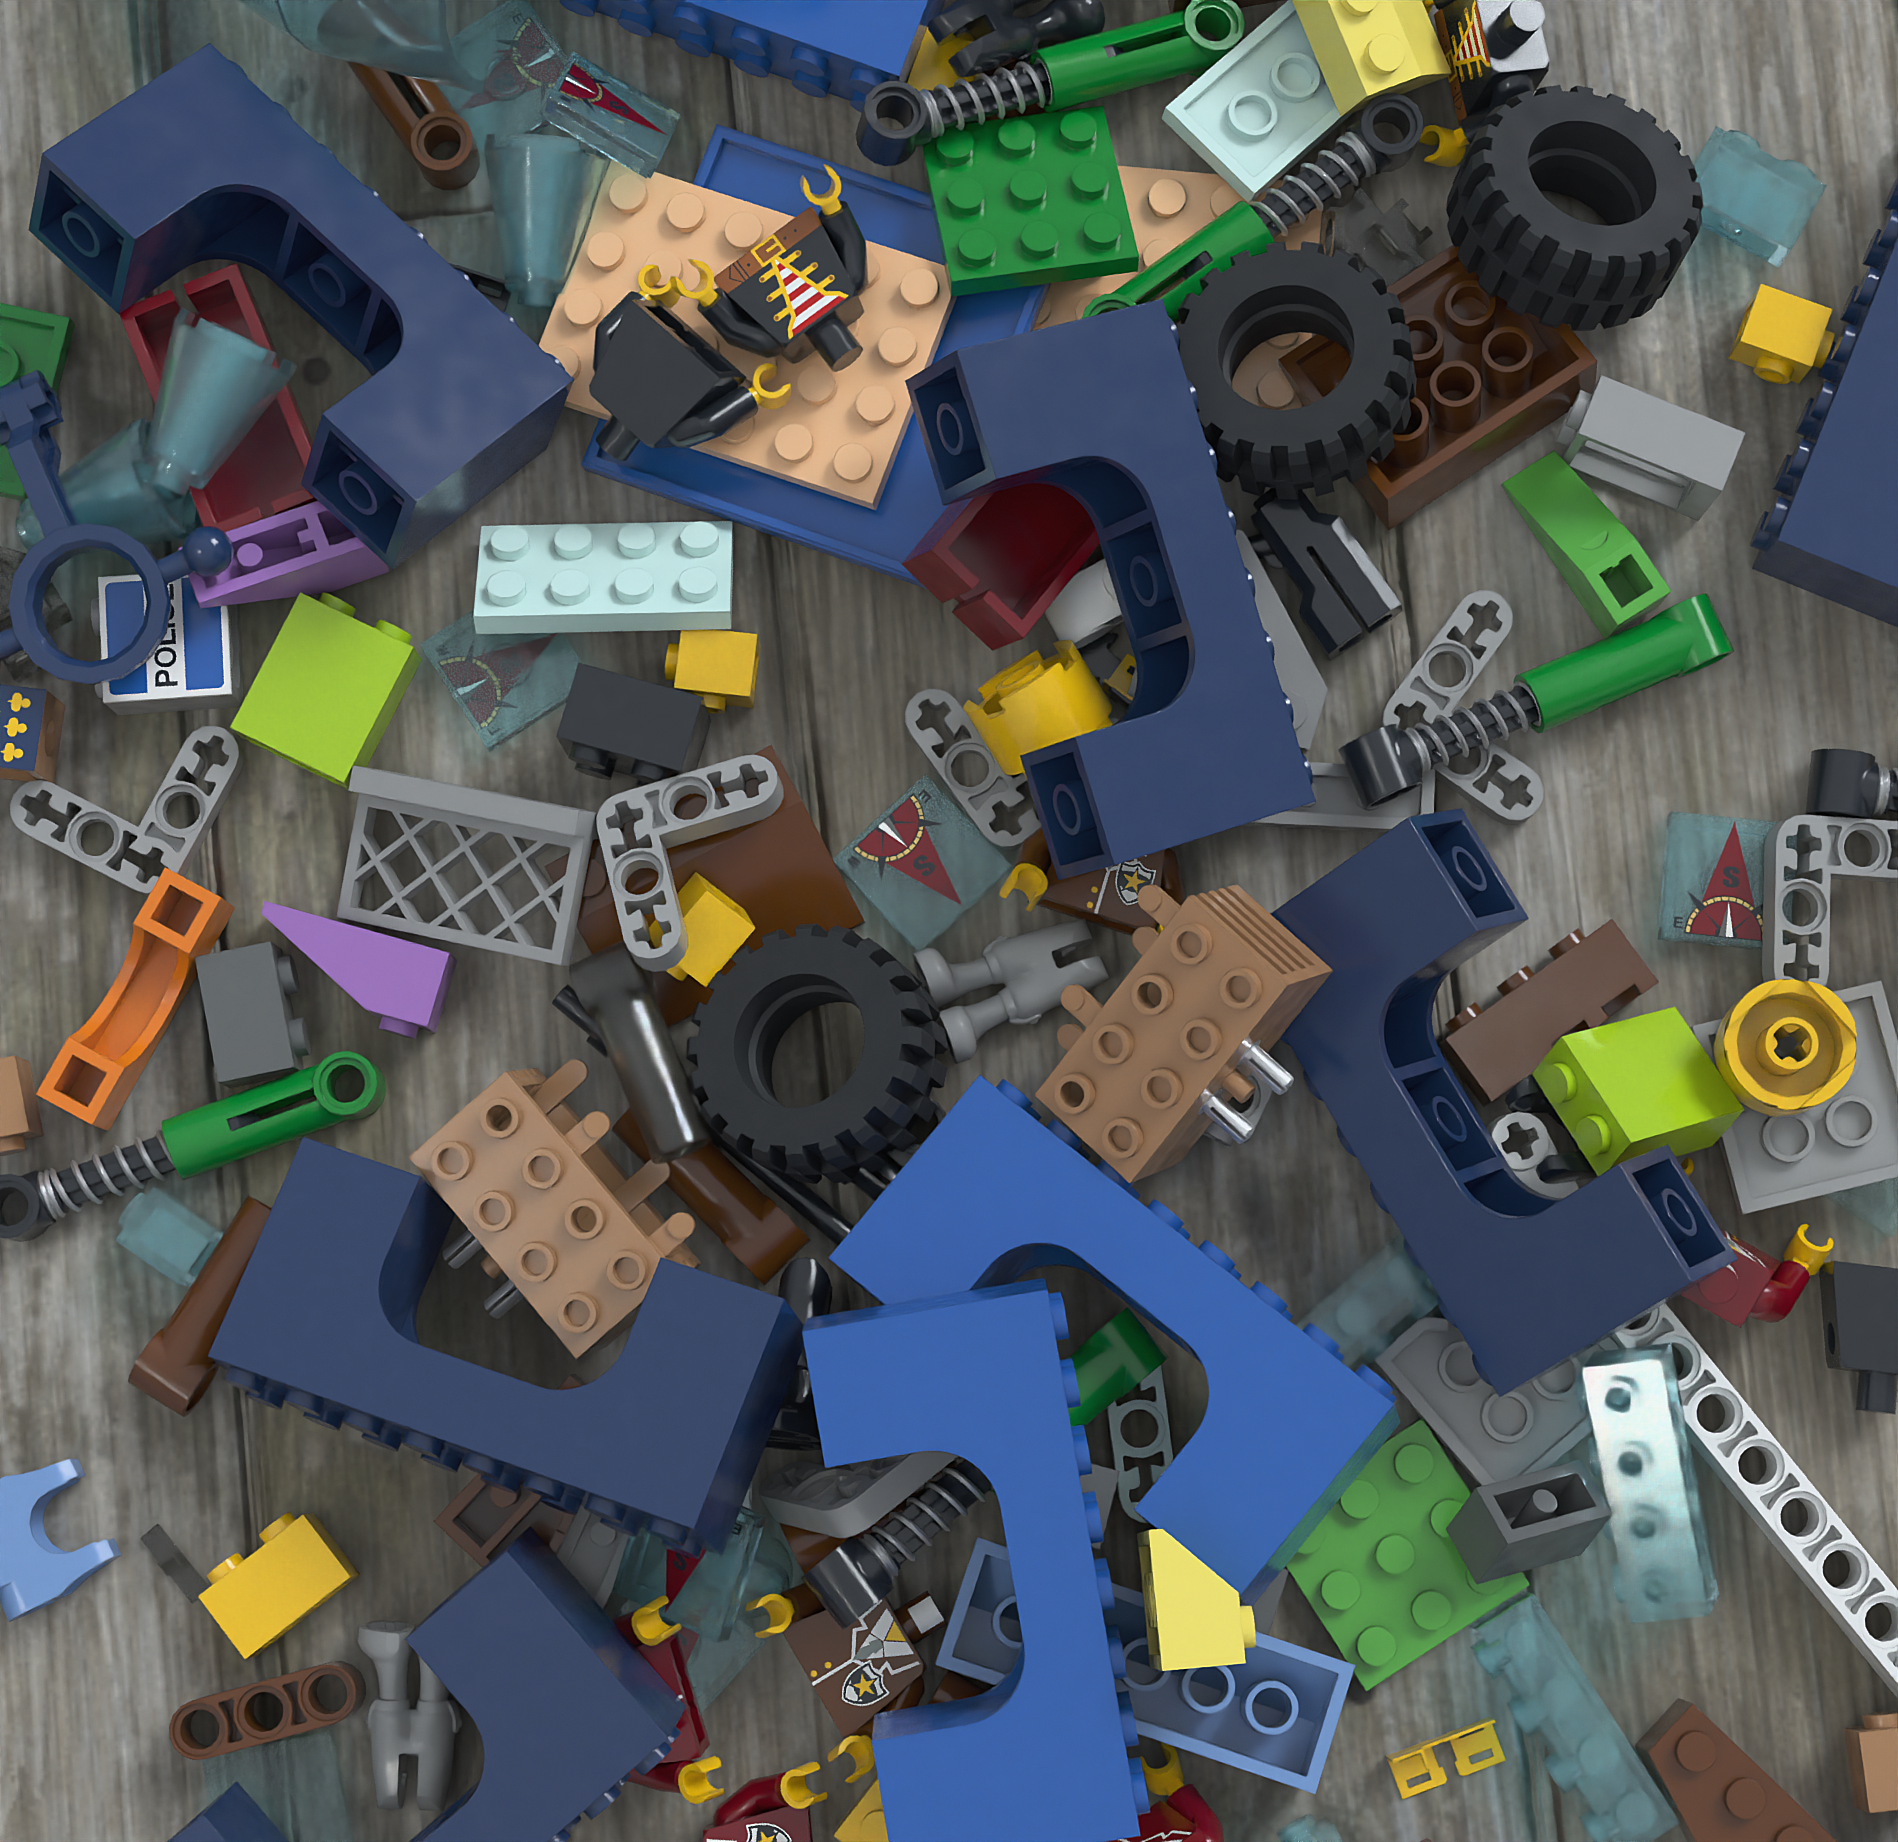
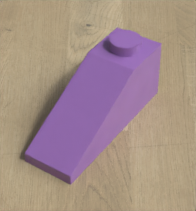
M315 501L225 532L232 542L234 554L229 567L221 574L212 577L198 576L194 572L188 574L200 608L297 597L300 592L305 595L321 594L322 592L329 593L388 573L389 568L319 501Z
M264 901L261 914L365 1010L375 1017L381 1018L379 1029L410 1039H416L419 1029L436 1033L458 961L449 952Z

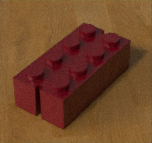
M236 263L183 284L187 296L199 312L198 315L189 318L186 310L171 289L137 302L119 314L203 526L217 527L227 532L318 501L301 485L313 445L312 438L251 287Z
M1029 483L950 504L901 564L941 603L954 598L958 605L953 609L952 613L985 645L994 651L1025 638L1100 542L1089 514L1073 496L1052 485Z

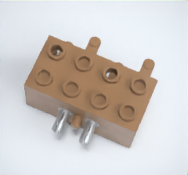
M1150 884L1142 887L1137 897L1138 904L1141 909L1146 911L1164 928L1161 933L1158 934L1155 929L1148 926L1140 927L1134 931L1132 935L1133 946L1143 956L1104 1006L1082 986L1077 984L1066 986L1061 993L1063 1007L1087 1028L1083 1031L1080 1026L1074 1023H1068L1059 1028L1057 1039L1059 1044L1067 1051V1054L1035 1093V1096L1128 1183L1135 1182L1179 1164L1213 1121L1238 1144L1248 1140L1254 1131V1126L1228 1102L1234 1097L1242 1104L1251 1097L1257 1088L1248 1079L1252 1072L1278 1095L1286 1092L1294 1081V1078L1267 1053L1333 970L1237 884L1228 886L1226 889L1220 888L1216 892L1212 890L1208 891L1207 894L1203 892L1197 896H1188L1181 906L1157 885Z
M579 1059L569 1060L548 1079L539 1068L525 1069L524 1071L522 1069L518 1071L512 1070L511 1072L505 1071L409 1156L410 1160L468 1228L464 1234L443 1251L445 1261L451 1259L471 1240L476 1238L448 1264L452 1268L457 1269L483 1247L489 1254L480 1262L484 1271L493 1279H496L503 1272L508 1276L509 1280L484 1301L485 1309H492L516 1287L518 1288L489 1314L498 1319L525 1297L576 1359L607 1347L635 1322L661 1257L695 1269L702 1264L684 1243L695 1230L693 1217L688 1213L679 1212L672 1215L666 1221L647 1198L669 1179L671 1169L668 1162L662 1158H653L629 1177L599 1141L610 1130L611 1123L609 1117L604 1112L596 1111L589 1113L581 1120L565 1101V1098L588 1078V1067L586 1063Z

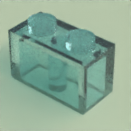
M1716 126L1694 164L1698 176L1695 182L1700 183L1703 194L1704 206L1700 212L1702 216L1701 226L1779 268L1792 250L1827 185L1816 180L1815 174L1807 166L1789 159L1781 161L1760 150L1759 143L1748 134L1738 130L1725 131Z

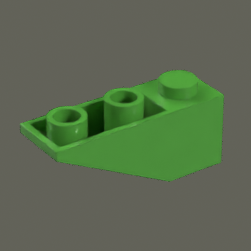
M1555 450L1501 484L1604 639L1619 633L1658 608L1670 594V588L1636 538Z

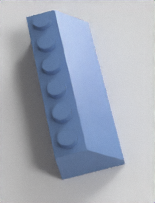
M977 1537L935 1665L997 1685L1006 1677L1016 1662L1021 1648L1022 1632L1008 1549L1005 1546ZM1111 1583L1116 1609L1102 1611L1105 1626L1118 1625L1127 1677L1114 1679L1116 1692L1129 1690L1137 1734L1315 1794L1355 1665L1255 1631L1256 1647L1244 1648L1246 1660L1244 1664L1168 1671L1150 1668L1143 1593Z

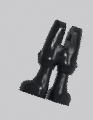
M957 0L931 19L927 27L938 46H942L968 32L974 38L969 45L948 60L957 77L964 78L987 72L1015 61L1016 63H1026L1029 61L1031 54L1038 49V42L1052 40L1057 43H1064L1100 33L1104 28L1106 17L1100 0H1052L1042 10L1027 18H1017L1013 16V12L1024 5L1037 3L1042 0Z
M808 1257L798 1258L791 1261L782 1273L778 1297L786 1300L805 1325L807 1318L829 1314L833 1287L827 1272L816 1260ZM805 1346L765 1445L767 1448L790 1451L822 1449Z

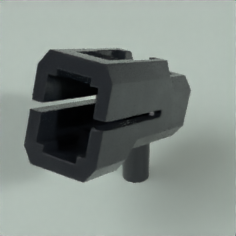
M1271 488L1253 503L1257 512L1251 516V520L1259 534L1247 538L1258 559L1265 558L1272 568H1284L1301 592L1300 617L1330 661L1364 639L1361 634L1363 630L1311 556L1317 558L1369 634H1372L1402 612L1401 602L1340 516L1319 513L1302 489L1298 490V499H1278L1276 489Z

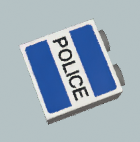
M139 575L98 577L99 598H93L91 601V621L94 634L101 636V660L113 657L129 646L143 625L147 601L143 582ZM188 575L169 583L167 587L171 600V612L167 634L153 656L122 679L94 685L97 697L103 698V703L117 715L241 707L244 700L239 604L200 608Z

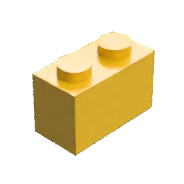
M291 1511L284 1514L259 1534L264 1545L245 1560L237 1552L215 1567L206 1576L212 1583V1586L198 1597L244 1659L259 1655L360 1576L359 1572L314 1513L303 1514L298 1519L294 1517Z

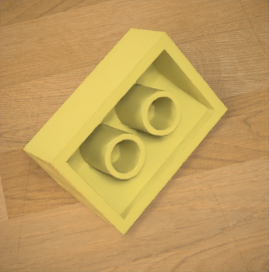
M1292 0L1340 117L1365 108L1374 98L1382 94H1403L1448 77L1452 73L1422 0Z
M1153 1529L1138 1533L1137 1540L1150 1668L1168 1671L1246 1663L1244 1648L1256 1647L1252 1606H1240L1239 1592L1165 1530Z

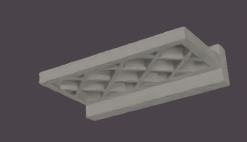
M353 765L348 791L358 792L359 796L336 917L564 966L570 965L593 839H599L596 821L598 812ZM377 809L391 811L404 832V835L383 851L373 836ZM410 815L424 819L415 825ZM445 822L448 823L460 846L437 862L422 836L439 823ZM466 827L480 829V831L471 837ZM500 833L504 834L517 857L493 874L478 848L494 835ZM522 838L537 842L527 848ZM412 845L426 872L404 888L389 862ZM553 845L569 847L570 853L566 875L550 886L534 859ZM465 857H468L483 883L460 900L444 873ZM524 868L540 895L516 912L500 885ZM378 871L393 897L375 911L359 908L364 881ZM431 883H434L449 909L429 923L423 921L411 899ZM490 894L505 921L485 935L479 933L467 910ZM560 894H562L561 902L557 898ZM544 906H547L556 921L552 949L536 946L523 924L524 921ZM400 908L405 917L391 914ZM456 920L461 929L447 927V925ZM512 931L517 941L503 939V937Z

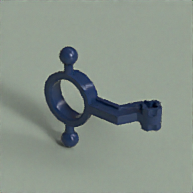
M36 370L0 387V444L8 447V453L45 536L44 539L29 549L14 573L8 604L13 626L0 632V663L2 659L25 650L33 663L61 680L96 685L122 679L148 661L167 634L171 612V600L167 585L193 572L203 577L221 574L229 567L234 555L232 542L221 529L204 526L196 528L186 537L181 550L156 560L146 545L119 528L92 523L79 524L58 476L62 453L50 428L64 421L61 414L62 407L55 391L48 384L44 374L40 370ZM98 549L115 552L131 563L142 579L147 604L143 625L129 646L113 657L88 662L76 660L58 648L46 630L42 606L46 586L57 568L76 554Z

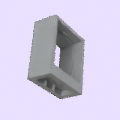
M1601 375L1591 393L1579 391L1573 406H1570L1556 442L1566 446L1562 459L1573 471L1699 521L1723 491L1745 432Z

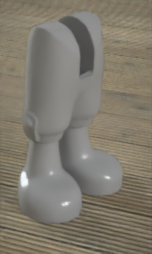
M1086 919L1044 927L1012 938L1009 936H999L985 948L981 959L965 963H949L942 957L939 951L933 948H925L913 953L918 979L922 982L921 988L933 997L937 1008L990 984H1005V988L991 998L968 1006H953L940 1011V1015L935 1022L946 1032L947 1052L955 1064L970 1060L976 1054L977 1040L994 1026L1006 1020L1013 1025L1037 1023L1042 1017L1041 1014L1062 1005L1061 993L1066 986L1077 984L1086 991H1089L1109 979L1100 956L1074 962L1060 969L1055 964L1054 959L1067 956L1087 946L1094 940Z
M399 1621L361 1623L358 1625L357 1642L361 1650L373 1660L379 1684V1696L372 1699L368 1714L365 1717V1723L368 1729L371 1730L373 1774L378 1809H402L408 1778L407 1760L409 1756L419 1757L417 1773V1801L419 1810L444 1811L453 1767L455 1736L462 1726L459 1708L456 1702L448 1697L449 1690L419 1655L420 1698L417 1700L416 1708L410 1706V1700L407 1696L409 1659L413 1648L405 1639L414 1630L413 1624Z

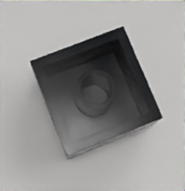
M578 662L556 737L568 758L576 762L575 770L605 780H611L615 771L636 778V787H641L697 770L711 719L704 698L701 696Z

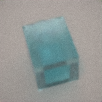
M153 1187L148 1195L142 1192L137 1194L125 1208L118 1222L124 1229L115 1241L177 1284L190 1287L225 1231L169 1192Z

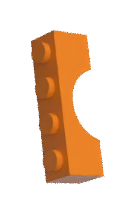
M165 867L133 922L130 947L112 987L90 1019L77 1032L67 1038L36 1095L93 1126L109 1131L198 975L195 957L210 954L235 907L218 895Z

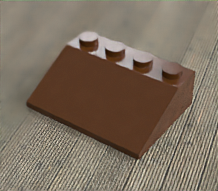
M1453 245L1387 288V292L1396 294L1404 310L1406 326H1409L1416 375L1415 398L1409 401L1411 416L1405 431L1401 433L1392 431L1395 447L1383 461H1377L1373 457L1366 461L1368 474L1354 482L1353 485L1388 530L1566 414L1570 406H1573L1580 390L1591 393L1596 385L1597 360L1568 324L1561 323L1559 327L1552 328L1538 324L1539 318L1524 312L1521 317L1506 309L1508 302L1497 294L1491 298L1479 287V276L1475 272L1467 273L1457 255L1460 247H1454ZM1317 334L1278 359L1279 367L1304 406L1317 402L1336 388L1351 364L1350 354L1333 340Z
M772 745L753 754L765 757L773 764L783 785V800L780 807L771 816L757 822L666 849L677 894L693 874L697 872L746 911L755 926V930L736 952L745 945L756 951L764 946L761 939L762 936L778 929H782L789 936L795 937V928L799 924L817 923L828 932L835 925L852 930L865 923ZM751 778L745 781L746 791L744 792L747 798L759 795L758 786L760 783L758 779ZM723 787L715 788L714 791L722 808L729 806L724 796L726 793ZM696 793L682 797L674 807V816L683 820L698 817L705 810L707 798ZM635 818L624 823L623 828L620 829L630 850L640 848L634 832ZM594 839L591 846L577 928L639 1041L642 1043L691 1017L694 1014L697 1003L700 1002L707 1005L714 991L703 986L689 974L683 981H680L666 970L656 972L646 970L635 962L623 939L600 839ZM569 853L544 866L553 884L566 875ZM640 868L628 877L625 890L634 895L645 894L656 886L659 873L651 868ZM655 913L643 914L648 927H650L656 920ZM650 938L647 941L651 949H656ZM730 958L719 972L726 975L736 965L735 962Z

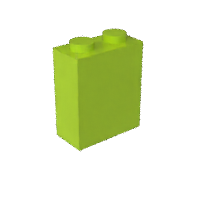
M300 592L230 728L241 739L348 790L353 765L368 766L422 659L415 648L409 645L412 636L397 626L383 620H378L373 628L353 618L356 609L335 596L322 592L317 601Z
M1676 1007L1562 1036L1532 1073L1544 1095L1557 1112L1598 1177L1619 1163L1667 1144L1675 1157L1711 1147L1745 1110Z

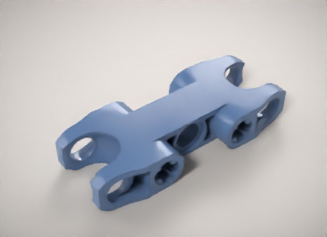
M68 1459L36 1471L0 1478V1603L9 1622L31 1614L72 1594L89 1577L122 1555L114 1538L93 1542L76 1551L69 1552L53 1545L45 1533L43 1525L44 1512L51 1498L62 1490L78 1483L81 1478L86 1476L78 1459Z

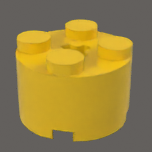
M1061 640L1053 643L1059 654L1043 660L1038 650L1020 658L998 672L978 689L984 699L979 705L969 699L964 704L963 709L1006 775L1023 773L1026 777L1020 755L1113 725L1108 717L1112 711V704L1071 640Z
M1795 979L1765 982L1743 996L1723 1017L1713 1045V1055L1717 1069L1736 1098L1752 1110L1773 1117L1803 1113L1834 1096L1846 1084L1853 1073L1857 1049L1855 1021L1843 1001L1821 984ZM1790 1035L1797 1042V1045L1791 1052L1794 1058L1788 1056L1781 1060L1774 1052L1778 1045L1776 1038L1781 1040Z

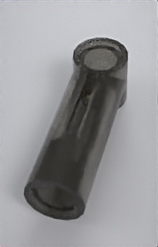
M624 939L569 965V974L573 988L584 1010L598 1027L652 1162L654 1164L668 1163L690 1155L713 1141V1137L704 1116L700 1112L699 1103L692 1094L689 1079L654 997L657 989L652 972L643 969L635 962Z

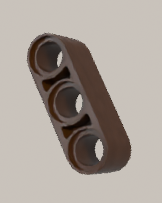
M343 1661L320 1664L192 1700L180 1706L173 1714L169 1725V1737L174 1749L183 1757L192 1760H203L332 1725L354 1715L363 1705L366 1696V1683L361 1672L352 1664ZM331 1674L339 1677L347 1688V1699L340 1710L333 1711L325 1708L317 1697V1686L324 1675ZM262 1692L274 1694L283 1705V1717L276 1728L263 1726L254 1715V1703ZM198 1710L212 1713L219 1723V1734L217 1740L212 1745L199 1743L191 1733L190 1723L193 1715Z

